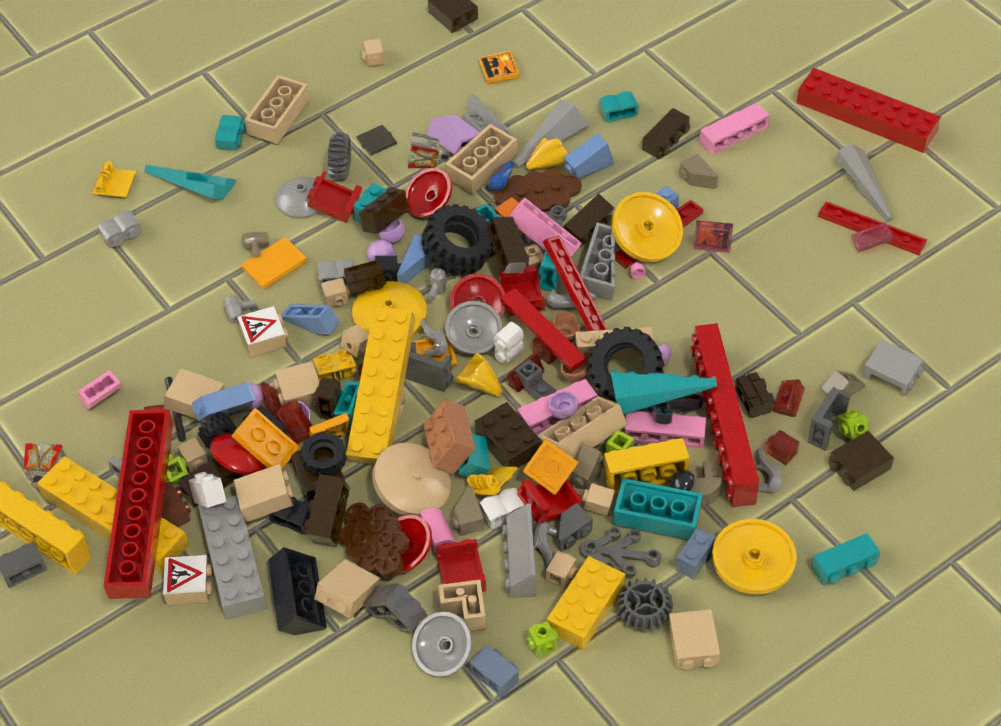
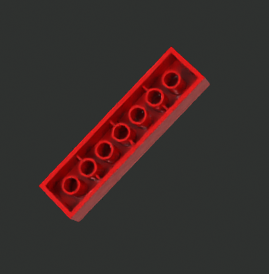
M816 68L811 70L798 89L797 104L922 153L925 152L938 132L941 116Z

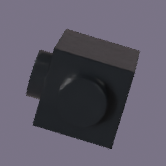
M375 256V260H381L386 282H397V273L401 266V263H398L397 256Z

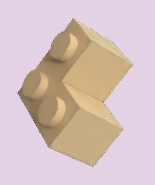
M480 580L438 585L441 612L463 613V619L470 631L486 629V615Z

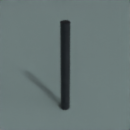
M172 377L165 378L167 390L173 382ZM172 411L178 440L180 442L185 441L186 435L181 414Z

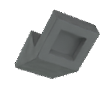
M530 359L515 369V373L526 391L536 401L541 397H546L556 392V389L542 379V369Z

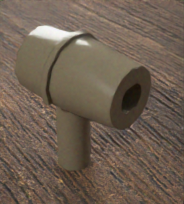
M251 232L243 234L242 244L244 248H252L254 257H259L261 255L259 247L269 245L268 233Z

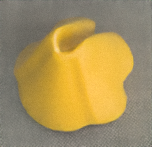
M544 137L533 151L526 163V167L528 170H537L566 164L564 158L568 153L558 138L547 140Z
M479 353L474 355L472 360L454 380L456 383L495 397H499L503 393V389L489 362Z

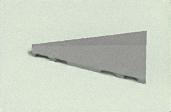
M560 99L514 160L513 167L521 168V165L529 160L542 138L545 137L547 140L558 138L563 143L564 139L569 136L577 135V132L583 128L587 129L589 123L575 105Z
M853 144L838 150L836 161L857 183L856 189L887 222L892 221V214L865 150Z

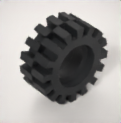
M217 413V416L211 415L212 418L205 419L206 422H202V427L198 429L199 437L209 449L212 440L216 436L236 431L235 424L225 413H222V415Z

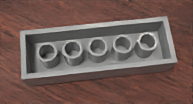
M237 495L226 498L224 503L208 508L198 505L225 618L230 619L267 609Z

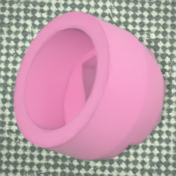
M634 263L630 267L631 276L635 279L642 278L646 274L645 268L641 263Z

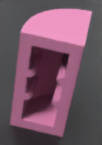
M110 370L78 391L80 403L86 409H91L122 387L121 382Z
M430 508L420 511L421 518L431 528V546L435 554H437L436 546L457 542L442 510Z

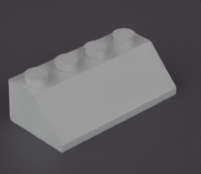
M526 504L507 515L506 524H503V537H507V542H504V554H508V559H504L505 572H509V577H506V590H510L511 598L536 597L531 504Z

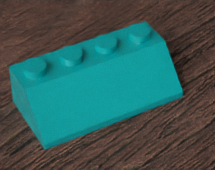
M623 478L614 510V525L689 540L698 525L703 494Z

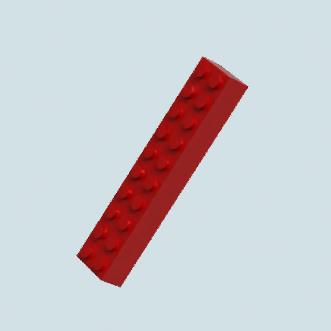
M718 323L695 326L694 334H691L693 346H690L691 357H695L694 369L695 372L699 373L698 377H715L717 387L703 390L701 395L703 403L707 405L705 408L707 419L710 418L711 421L709 423L711 435L714 434L715 437L713 439L715 451L718 450L719 453L717 455L718 466L723 469L721 472L722 482L727 485L725 489L726 498L731 501L732 507L755 505L758 495L759 478Z
M169 409L129 411L103 585L109 599L151 598L174 425Z

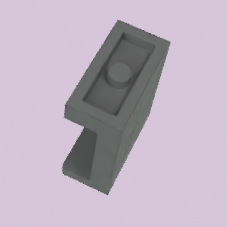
M411 342L405 379L445 392L446 388L451 386L454 379L451 355L447 354L443 361H438L418 354L416 352V343Z
M832 387L812 418L807 443L826 451L833 427L831 419L848 411L850 394L844 390Z

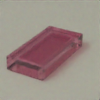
M886 222L851 235L858 253L893 240Z

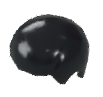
M687 470L677 471L670 477L667 487L690 491L694 486V475Z

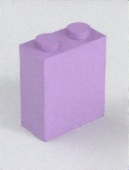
M456 114L431 119L427 135L454 155L480 133Z

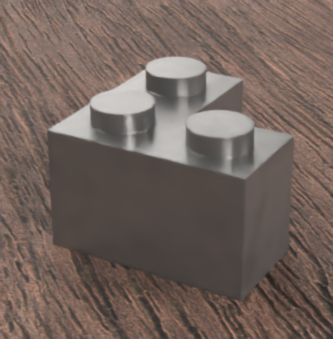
M399 583L377 585L363 603V606L375 618H388L401 632L413 631L426 613L421 607V603L408 593L404 585Z

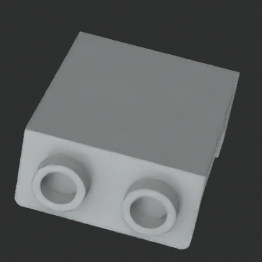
M881 340L864 365L862 377L867 380L872 375L901 387V395L905 396L908 390H913L916 383L915 379L922 376L924 359Z

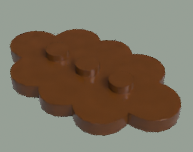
M548 169L543 173L531 171L525 176H511L506 183V187L501 191H496L495 203L499 206L511 197L520 203L526 198L542 212H549L552 207L557 205L564 208L569 206L570 197L576 196L581 192L582 184L579 178L564 176L557 169Z
M354 503L345 512L344 518L347 524L341 529L339 534V541L346 548L348 558L355 562L357 566L372 574L379 572L385 578L397 576L404 567L401 555L409 547V539L401 531L400 522L395 517H391V512L385 505L377 504L368 508L365 503Z

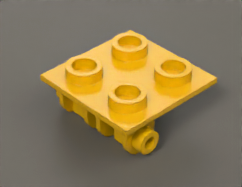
M106 161L103 163L92 194L126 198L136 171L114 169L113 163Z
M338 350L333 354H321L313 358L319 382L323 377L332 378V373L337 380V371L339 372L340 379H343L341 370L343 371L344 378L354 376L357 373L352 354L347 350Z
M492 467L486 475L471 474L467 478V483L472 486L475 495H495L500 491V487L512 478L513 473L518 468Z

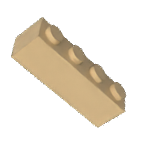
M652 327L637 328L643 333H647L653 339ZM613 330L576 332L575 347L588 360L591 357V348L596 346L595 341L597 339L601 340L604 337L602 334L605 332L611 333ZM625 348L617 351L611 359L642 357V355L633 348Z

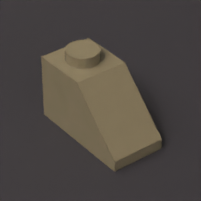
M698 154L680 162L679 175L689 185L710 189L717 188L718 175Z
M835 370L822 386V389L826 392V397L832 387L844 390L852 396L863 389L865 384L853 373Z
M584 443L576 458L579 463L571 473V483L577 488L589 490L591 483L594 484L601 475V452Z
M470 486L454 508L455 517H452L454 528L459 529L461 536L484 530V518L474 490Z

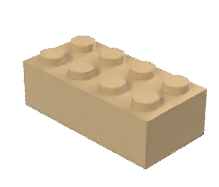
M277 75L245 118L247 135L278 144L309 101L308 84Z
M489 124L445 163V172L450 176L454 184L474 194L505 163L512 160L518 154L517 139Z
M598 396L577 409L572 417L560 420L537 436L542 440V443L547 438L576 459L584 443L591 447L601 444L617 430L621 431L627 423L619 404Z

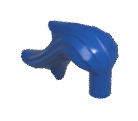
M513 161L505 163L499 172L490 178L489 184L486 185V190L501 191L505 187L512 172Z

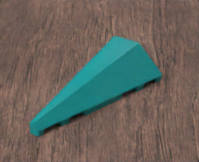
M145 164V172L213 199H224L236 183V179Z
M617 370L611 371L616 402L620 405L623 414L717 387L715 377L699 378L695 375H692V377H680L679 374H636L633 371L629 373H618Z

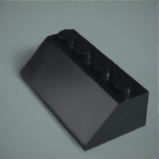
M283 547L268 559L278 631L300 635L325 630L327 625L323 603L315 600L319 582L316 557Z

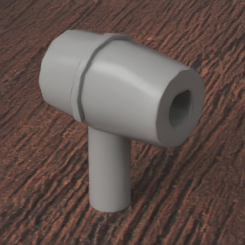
M434 269L431 272V290L428 298L431 300H435L436 295H441L445 292L447 277L442 269Z
M235 295L228 296L223 300L224 309L231 323H239L238 317L243 315L242 309L257 307L255 300L239 302L238 297Z

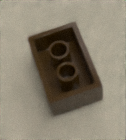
M507 402L475 420V434L486 438L487 448L504 467L520 468L532 459L542 444V440Z
M320 474L319 479L315 480L313 490L315 496L314 500L311 499L309 504V512L311 513L309 519L305 522L304 531L313 543L337 547L350 487L344 478Z

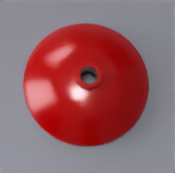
M429 168L418 173L410 181L405 192L409 206L408 211L418 218H428L437 209L446 206L451 197L453 187L450 176L439 168Z
M471 274L462 278L454 286L450 296V308L452 311L461 303L480 301L495 309L501 318L506 306L500 301V297L505 292L494 278L485 274Z
M233 433L221 434L212 440L210 445L211 454L223 467L243 475H250L266 469L264 464L232 437Z
M412 514L397 518L401 524V531L409 539V547L401 555L404 567L400 573L408 572L417 567L428 554L432 543V531L429 524L420 516Z

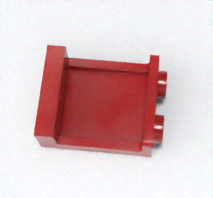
M323 171L321 176H317L313 186L315 188H311L307 195L309 199L308 207L347 223L353 212L354 203L359 200L363 187L356 185L354 190H351L326 179V172Z
M536 265L527 266L523 273L503 274L502 271H499L500 285L505 294L516 288L539 312L545 311V298L542 296L538 283ZM506 307L507 313H508V317L515 316V315Z
M530 479L523 480L517 492L524 505L531 504V515L537 524L561 518V514L576 503L579 506L582 504L580 495L568 479L556 495L540 484L534 485Z
M465 539L461 542L444 543L436 546L442 584L480 580L482 592H487L477 539Z

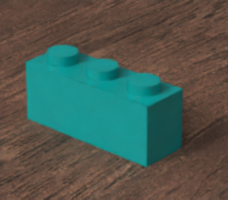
M865 533L813 555L811 567L824 586L829 583L834 584L840 581L841 578L848 575L853 576L864 568L874 567L878 563L880 550L869 534Z

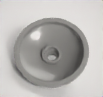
M296 177L283 183L275 195L276 206L279 211L288 217L297 219L309 218L320 213V211L308 207L309 199L307 195L311 188H315L313 186L315 179L311 177Z
M468 301L456 306L449 313L445 324V332L450 344L458 351L470 355H475L476 353L483 354L494 348V336L502 330V321L499 314L488 304L479 301ZM475 331L477 334L472 335L470 332Z
M437 612L429 615L419 624L414 633L412 642L414 658L419 667L430 675L445 677L458 672L466 664L472 651V634L467 623L458 615L450 612ZM450 642L451 646L447 650L446 646Z

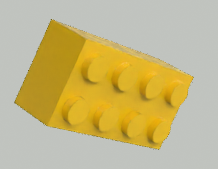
M683 438L604 453V479L607 488L615 490L614 495L619 494L623 478L665 485L668 484L670 477L675 472L680 470L688 471L689 455Z
M588 556L547 618L551 628L555 627L559 638L584 651L617 600L618 593L622 591L623 585L625 586V573Z

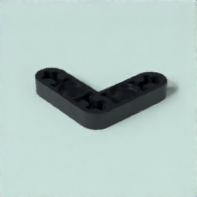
M690 394L647 408L656 423L670 424L672 423L673 416L672 409L702 408L703 397L698 394Z

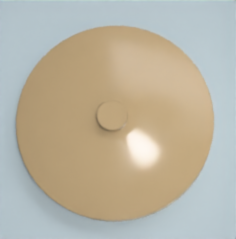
M414 443L392 445L380 454L373 467L372 480L378 496L390 509L401 515L412 514L421 517L420 511L430 508L441 509L449 497L451 491L449 473L434 468L429 449Z

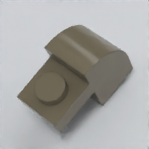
M703 461V478H694V486L690 490L703 494L701 506L713 503L720 494L721 477H716V469H712L711 461Z

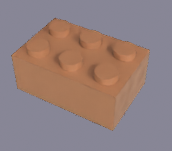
M445 399L430 418L425 421L423 426L433 467L454 474L476 448L465 407Z

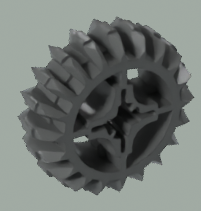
M333 133L329 139L327 163L328 173L332 179L346 180L349 176L352 150L351 139L348 133Z
M645 577L643 581L637 578L635 583L629 580L628 586L623 585L622 591L618 593L616 606L618 615H621V621H626L627 627L634 625L635 631L638 628H642L644 633L646 628H649L653 632L654 626L660 629L662 623L666 624L668 622L669 614L672 613L673 602L668 588H663L662 582L655 584V579L648 582ZM655 599L660 602L661 608L657 607V604L654 602ZM629 601L633 603L634 611L629 607Z

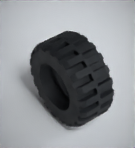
M459 204L443 206V208L437 209L431 215L422 233L421 244L425 255H428L426 258L429 262L434 263V267L444 270L446 274L448 272L452 273L453 276L474 274L484 266L493 250V244L487 230L490 223L489 221L486 222L484 215L478 214V211L475 209H469V206H459ZM445 233L461 235L469 242L471 247L464 248L453 244Z
M614 328L611 333L607 331L602 334L604 337L601 340L597 339L595 341V348L590 350L591 357L588 359L589 376L592 378L595 387L610 400L616 401L608 365L611 357L617 351L625 348L637 350L644 359V369L641 374L664 373V360L661 350L647 333H643L637 328Z

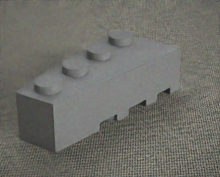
M597 222L580 276L590 293L612 301L615 290V238L611 226Z

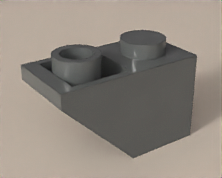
M578 503L561 514L558 549L561 552L566 548H571L577 540L588 536L592 531L593 519Z

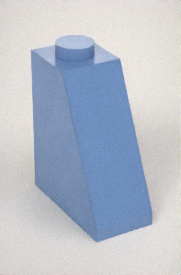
M598 133L564 158L566 170L570 175L574 174L577 178L614 164L608 143Z
M246 382L201 396L192 402L193 411L198 421L207 418L211 419V415L217 416V413H221V415L222 413L226 415L235 414L256 401V397L251 383Z

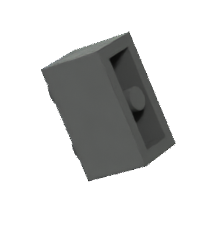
M34 541L0 557V571L8 588L47 571L44 560Z

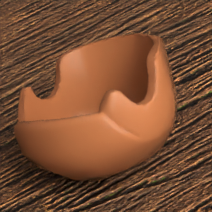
M564 311L554 316L552 324L569 341L573 340L576 337V332L580 331V323H577L576 315Z
M587 359L584 364L573 371L561 363V373L569 382L582 381L589 374L588 370L590 368Z

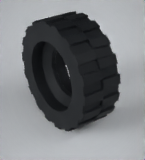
M321 432L320 434H314L301 447L303 466L312 476L319 477L320 474L334 476L346 464V451L343 441L332 433ZM329 448L333 451L334 455L329 461L318 462L314 458V453L319 449Z

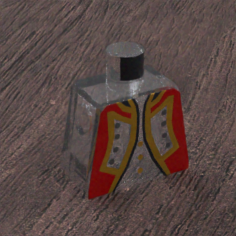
M412 132L408 168H436L438 159L448 160L449 150L439 148L440 140L438 138Z
M25 444L24 472L27 479L32 481L31 486L33 488L39 489L37 483L64 456L67 457L63 445Z

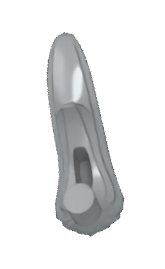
M553 289L546 298L548 305L553 309L575 306L570 295H559L556 289ZM590 293L592 299L596 300L597 296L593 293Z
M422 318L421 325L424 334L421 337L431 339L435 343L433 349L425 350V356H443L448 348L443 329H440L438 332L434 331L427 325L425 319Z
M759 448V465L756 466V469L767 473L769 482L759 483L758 491L778 492L783 483L780 464L777 463L776 466L770 464L765 459L762 448Z
M542 522L534 529L533 546L534 549L538 548L541 551L547 569L556 552L548 544L546 535L548 533L557 537L559 529L552 527L548 522Z

